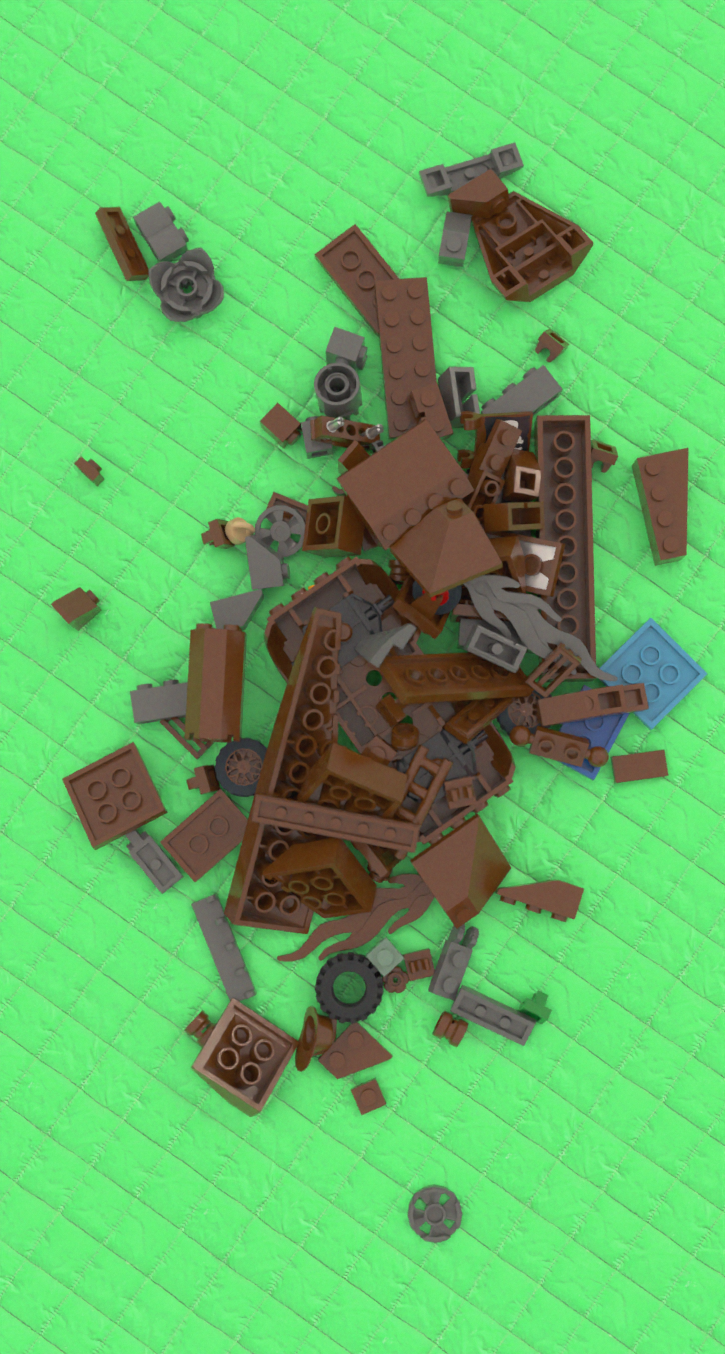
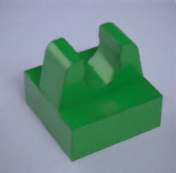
M538 990L537 993H534L532 1000L527 998L521 1003L518 1011L536 1019L537 1023L543 1024L549 1019L552 1010L545 1007L548 995Z

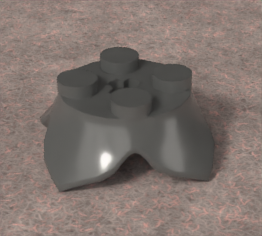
M202 248L188 250L182 254L177 263L169 261L159 262L149 269L150 286L161 300L160 308L162 313L170 321L187 322L194 318H200L203 314H207L217 308L224 299L223 286L214 277L212 260ZM189 286H192V292L186 294L182 290L183 288L188 289Z

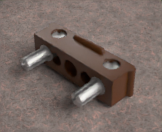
M321 415L315 420H310L312 441L329 443L333 446L348 448L356 440L365 450H372L371 443L380 440V433L384 431V427L381 424H366L344 420L342 417L333 418Z

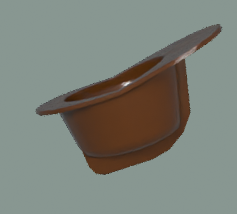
M309 1006L306 1010L299 1044L296 1048L295 1065L300 1072L306 1070L313 1056L324 1054L333 1045L336 1036L337 1020L317 1014L314 1006Z

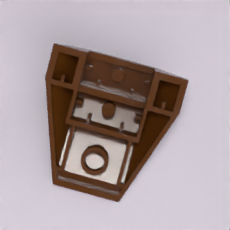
M512 191L509 193L510 205L502 212L496 213L490 218L472 217L471 221L493 286L505 300L532 302L573 276L593 247V241L577 224Z

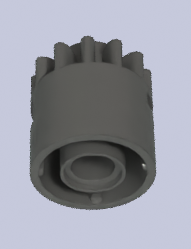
M331 363L320 369L314 380V389L320 412H323L328 417H342L345 420H351L350 415H358V408L362 406L361 387L357 372L351 366L344 363Z

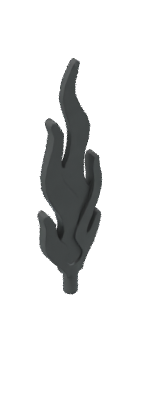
M485 574L464 583L480 616L498 628L507 638L511 637V633L506 624L495 615L494 610L502 612L510 620L520 639L536 655L546 658L552 652L547 643L558 645L562 642L567 650L571 649L573 651V655H578L582 658V666L592 676L606 681L618 680L617 676L606 673L596 666L586 646L579 638L555 628L543 619L537 609L543 610L555 621L560 622L562 620L548 603L531 594L503 589L504 587L519 588L520 584L516 580L497 574ZM559 654V656L554 660V662H557L562 655ZM567 660L563 666L567 667L571 661ZM575 669L571 672L572 675L576 674Z

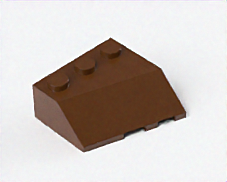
M333 743L310 769L296 800L387 818L403 801L407 775L392 767L378 763L370 757L351 751L345 746Z
M329 838L292 845L263 870L262 874L269 880L275 878L281 883L280 888L287 893L293 891L299 895L301 903L323 918L366 913L372 910L377 885L340 838Z

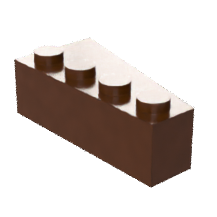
M689 447L640 457L632 464L655 566L680 561L687 555Z

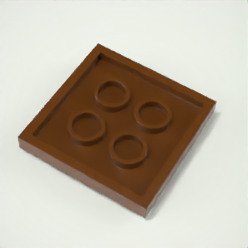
M134 742L62 779L91 846L95 850L168 813Z

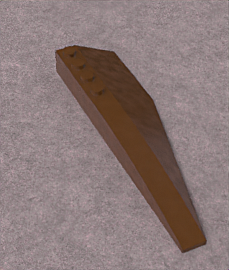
M314 607L296 656L262 765L224 910L225 916L233 925L308 934L314 911L301 903L299 895L293 891L287 893L281 889V883L275 878L269 880L262 875L263 870L292 845L334 837L253 822L252 815L257 793L296 800L310 769L333 743L338 744L337 702H339V690H337L338 675H340L338 650L341 649L342 613Z

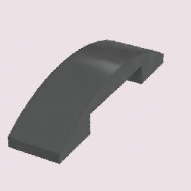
M514 142L491 149L488 155L448 167L440 164L420 170L419 176L427 197L449 195L489 169H492L498 178L501 179L522 169L524 164Z

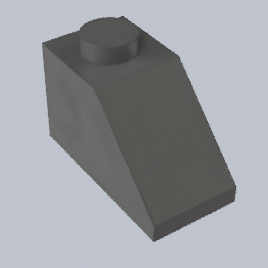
M446 212L438 258L439 264L457 267L464 266L472 215Z
M256 535L246 536L245 543L252 590L279 587L287 584V579H290V568L288 563H284V557Z
M262 589L210 602L216 629H223V625H238L240 629L245 630L264 599Z

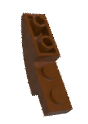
M496 419L486 443H480L467 478L474 491L462 499L473 511L483 530V504L496 503L505 483V480L501 479L522 433V430L500 419Z
M644 683L609 686L537 700L541 727L649 709Z

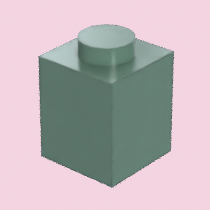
M386 936L366 953V957L383 976L387 975L404 959L401 952Z

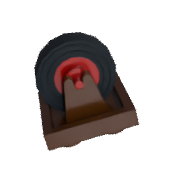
M409 575L404 581L392 607L402 617L408 618L417 625L423 633L436 639L441 634L450 611L458 604L461 598L462 587L459 585L430 598L415 579Z

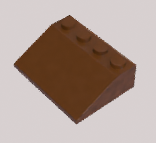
M424 419L336 478L375 543L384 550L394 545L436 507L458 498L463 499L474 491L462 468L427 419Z

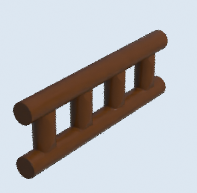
M419 745L405 773L407 780L403 801L408 791L422 798V801L416 813L402 807L401 803L387 818L395 819L398 816L407 822L422 825L453 762L443 758L439 765L426 757L429 748ZM420 767L435 774L428 789L414 782ZM397 850L394 856L404 860L408 852Z

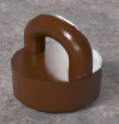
M401 723L393 727L392 746L394 749L407 751L417 746L419 730L416 726L409 723Z

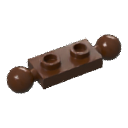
M517 725L510 731L509 737L514 745L522 747L531 744L529 748L530 754L579 767L582 766L584 759H587L594 767L604 766L609 759V754L605 748L594 746L588 749L589 739L538 725L534 734L523 725Z

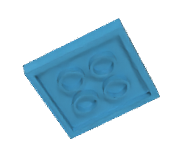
M649 618L600 667L602 671L618 677L617 681L600 680L606 687L644 683L649 709L632 713L649 730H652L707 675L652 618Z

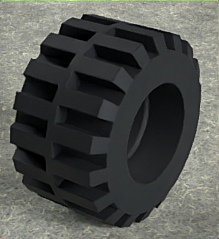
M354 952L337 954V956L327 960L319 971L315 984L316 999L322 1011L326 1012L331 1019H337L340 1023L344 1024L345 1022L354 1024L359 1020L364 1021L368 1019L369 1015L374 1014L382 1001L383 980L381 973L362 954H354ZM343 972H355L365 982V993L355 1003H344L334 994V981Z

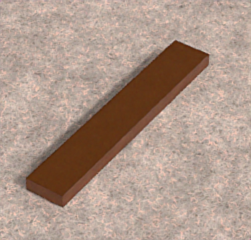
M263 793L256 794L252 815L253 822L412 853L416 851L421 825Z

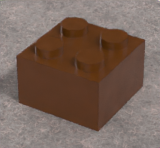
M347 496L309 499L302 551L325 558L361 555L365 525Z

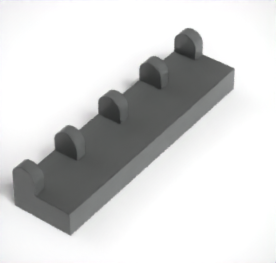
M216 893L192 903L191 905L229 1000L234 998L237 1001H241L257 994L228 919L224 914L218 894Z

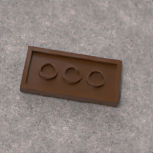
M354 224L314 255L318 263L379 337L374 283L380 280L399 279V277L358 226Z

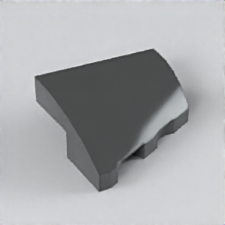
M409 623L369 635L362 639L354 649L369 663L379 668L393 644L403 650L416 627Z

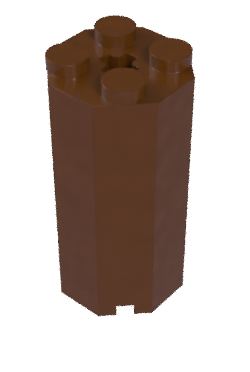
M197 623L196 629H192L190 632L184 737L186 740H193L194 735V738L203 742L231 743L232 737L233 741L241 742L247 634L242 632L238 625H223V629L212 628V624Z

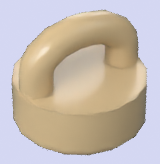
M236 517L227 522L225 532L232 543L240 545L245 543L246 536L252 535L255 532V528L244 519Z

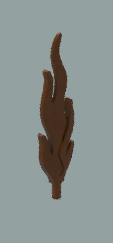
M400 874L393 876L388 881L389 883H399L405 886L401 888H376L371 912L352 914L342 919L321 924L313 931L299 950L291 954L278 956L277 960L290 962L303 959L326 939L342 933L352 934L346 940L326 947L319 956L320 961L331 953L360 947L371 941L395 913L401 909L408 908L409 911L396 920L389 928L388 933L392 934L398 928L420 918L430 906L434 896L420 875Z

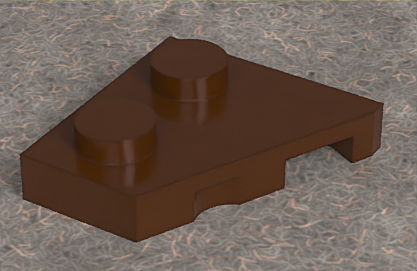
M357 1021L354 1024H350L341 1033L331 1048L318 1058V1061L332 1075L340 1079L390 1060L393 1055Z

